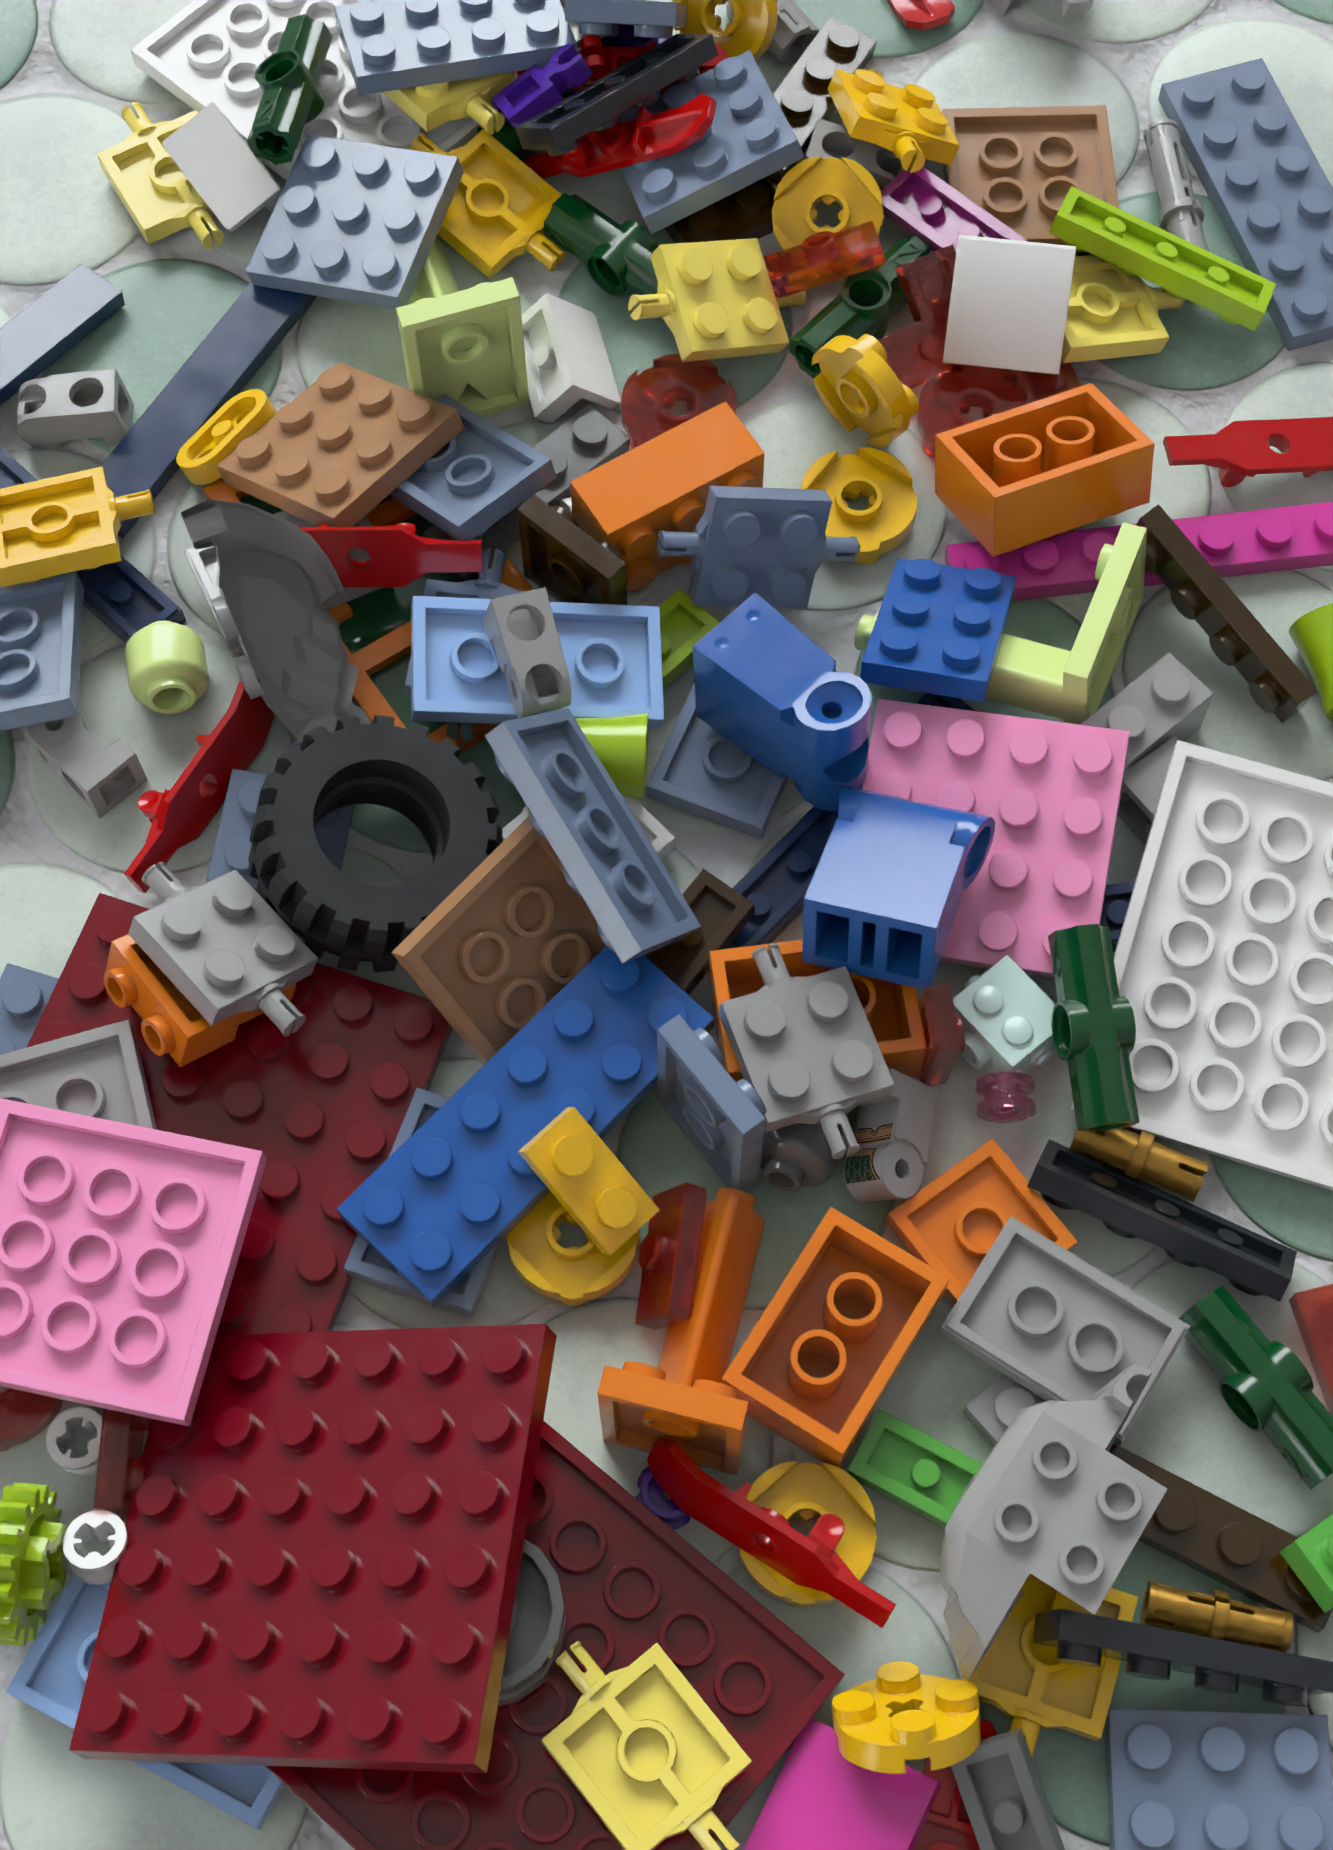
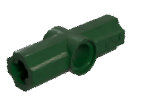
M306 14L288 19L277 52L267 57L255 72V79L261 87L263 94L247 139V144L256 157L267 159L274 165L292 161L304 125L314 120L325 106V98L317 84L329 50L332 35L324 22L315 21Z
M564 193L552 204L551 211L544 221V235L584 262L591 278L602 290L612 296H620L624 292L630 296L634 294H657L658 281L650 255L658 245L646 228L632 220H627L620 225L577 194L568 195Z
M916 236L910 239L902 237L869 268L857 269L847 274L842 281L840 294L790 339L789 352L795 357L799 368L812 378L821 373L819 363L812 365V357L821 347L836 336L846 335L859 339L862 335L869 334L878 341L881 340L887 332L888 321L938 276L939 262L931 253L930 246Z
M1088 924L1054 931L1048 936L1058 999L1052 1012V1038L1058 1056L1061 1060H1067L1078 1131L1098 1132L1133 1126L1139 1123V1115L1129 1055L1135 1045L1136 1026L1133 1009L1129 1000L1125 996H1119L1109 927Z
M1223 1285L1212 1290L1178 1318L1190 1325L1184 1337L1220 1379L1219 1389L1221 1395L1232 1412L1251 1430L1256 1432L1263 1431L1283 1458L1287 1460L1300 1476L1301 1480L1310 1489H1313L1333 1473V1416L1312 1392L1314 1388L1312 1378L1300 1359L1284 1344L1276 1340L1270 1342Z

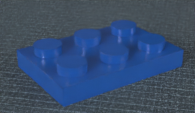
M897 558L861 662L860 678L869 684L985 702L1013 603L1017 576L998 574L987 568L966 569L940 565L928 559L908 560Z

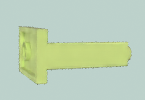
M436 237L408 304L396 308L409 390L433 400L445 394L481 417L530 405L520 295L513 277L492 283H480L470 289L459 291L443 244Z
M1123 522L1114 545L1105 543L1102 547L1095 570V579L1100 581L1071 651L1007 634L1003 635L986 699L1063 719V723L1081 725L1082 722L1100 709L1143 600L1147 528ZM879 611L875 616L868 614L862 616L855 634V649L866 650Z

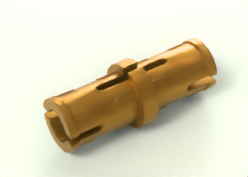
M1124 1128L1098 1132L1078 1131L1077 1129L1069 1147L1073 1151L1124 1171V1175L1136 1180L1137 1178L1146 1180L1184 1196L1191 1202H1194L1203 1183V1175L1207 1173L1209 1162L1205 1160H1198L1153 1141L1155 1134L1143 1130L1138 1135Z
M1149 1580L1143 1595L1140 1624L1287 1653L1292 1639L1293 1614L1288 1611L1262 1608L1230 1600L1229 1593L1213 1589L1211 1594L1208 1595L1174 1588L1173 1586Z

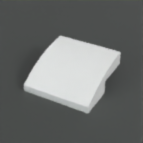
M959 235L943 362L1059 375L1076 246Z

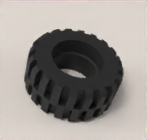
M375 715L373 723L370 725H361L357 716L338 719L334 732L329 734L326 727L319 726L304 734L301 748L289 746L277 759L274 773L267 774L263 783L249 840L252 843L248 857L250 876L258 880L256 892L272 909H277L279 917L295 934L298 933L306 939L305 945L318 957V960L326 951L340 957L337 967L353 971L357 970L360 961L373 962V970L375 972L394 971L398 960L391 952L502 843V828L498 824H494L500 812L493 793L490 791L481 793L486 777L476 763L470 762L464 765L458 759L462 749L448 738H444L441 744L427 737L430 728L413 721L410 729L394 726L395 718L389 716ZM375 804L390 808L404 815L422 832L432 853V867L429 872L420 878L405 884L378 886L360 882L344 874L326 857L315 835L316 825L318 821L330 812L348 805Z

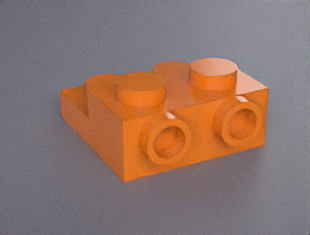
M129 934L111 943L104 974V985L108 995L120 1008L131 1004L143 1020L141 1023L142 1034L151 1051L158 1056L169 1053L179 1067L234 1041L239 1025L264 1013L262 1010L240 1012L211 1026ZM296 983L288 986L283 992L288 1000H291L293 997Z

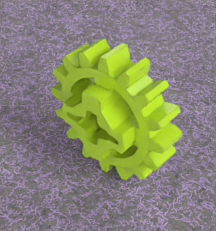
M14 1482L13 1486H5L3 1488L2 1501H0V1644L26 1646L27 1640L34 1641L37 1636L38 1624L44 1625L47 1620L50 1600H54L55 1595H61L65 1585L67 1570L64 1566L65 1555L62 1541L67 1528L63 1523H59L62 1509L55 1508L57 1493L56 1491H49V1485Z

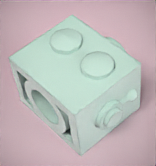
M1008 955L983 975L972 977L965 984L964 990L949 1002L943 1025L955 1037L954 1043L957 1050L972 1067L976 1069L983 1067L1004 1090L1032 1067L1044 1065L1054 1054L1052 1052L1055 1047L1052 1038L1051 1021L1055 1003Z

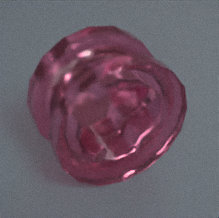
M1017 1072L991 1073L976 1080L975 1092L982 1096L983 1100L977 1103V1116L982 1120L996 1123L1018 1122L1031 1118L1036 1113V1103L1029 1099L1028 1095L1035 1089L1034 1079L1029 1075Z

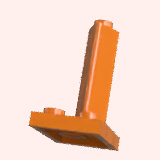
M719 1188L714 1200L701 1204L658 1368L633 1361L624 1362L623 1369L607 1365L604 1367L597 1393L604 1442L649 1453L653 1442L662 1437L677 1442L698 1466L737 1476L744 1447L749 1402L736 1399L737 1391L730 1386L722 1384L721 1380L729 1366L765 1220L754 1211L756 1199L752 1195L737 1189Z

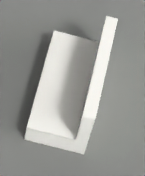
M214 101L163 141L165 150L229 232L235 231L265 206L271 213L273 212L282 188L260 159L253 154L247 142Z
M546 293L522 314L528 393L535 418L552 424L581 398L609 409H613L621 402L598 321L594 313Z

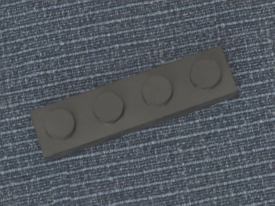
M588 404L533 447L552 460L557 476L555 480L535 495L551 507L560 506L561 500L571 497L570 481L628 452L631 438ZM521 505L489 527L486 532L473 539L482 540V551L487 548L492 549L493 560L495 549L504 552L520 539L517 509ZM434 524L424 531V537L456 540ZM478 572L454 573L464 581H468Z

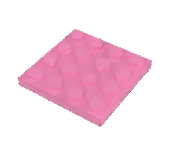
M878 699L868 752L866 778L862 789L900 797L913 802L933 804L990 816L995 820V832L988 856L975 880L968 888L962 890L960 904L941 962L990 969L1008 955L1027 975L1054 979L1048 936L1054 931L1077 925L1098 924L1100 926L1130 731Z
M0 1098V1386L190 1427L267 1159L264 1153L240 1146Z

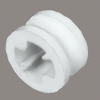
M81 1406L68 1408L58 1414L49 1425L46 1434V1449L52 1460L68 1473L79 1476L93 1474L102 1469L111 1459L115 1448L114 1433L110 1425L93 1409ZM80 1425L90 1434L97 1429V1437L87 1442L89 1453L83 1457H79L72 1449H68L66 1453L64 1452V1445L74 1440L73 1429Z
M94 1510L83 1513L71 1522L65 1531L62 1545L64 1555L75 1576L87 1584L102 1585L111 1582L115 1564L119 1562L126 1552L129 1539L126 1526L119 1516L110 1511ZM92 1539L101 1544L109 1541L111 1550L104 1556L95 1551L88 1554L85 1545Z

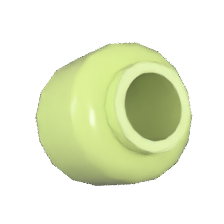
M171 621L153 622L135 632L127 642L125 662L129 689L135 700L158 713L176 714L189 709L207 691L209 673L205 647L199 634L188 626Z

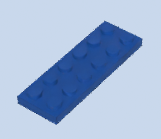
M606 946L336 1209L339 1216L424 1299L435 1307L550 1192L518 1151L567 1107H575L597 1135L603 1139L657 1084V1029L680 1014L693 1031L701 1027L709 1032L714 1027V1017L644 955L622 964L616 952Z

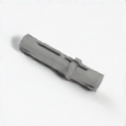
M1158 119L1148 125L1149 130H1144L1143 138L1149 152L1154 181L1161 203V210L1158 216L1160 227L1209 251L1202 229L1205 213L1202 203L1199 199L1195 198L1190 173L1181 144L1179 126L1172 119Z

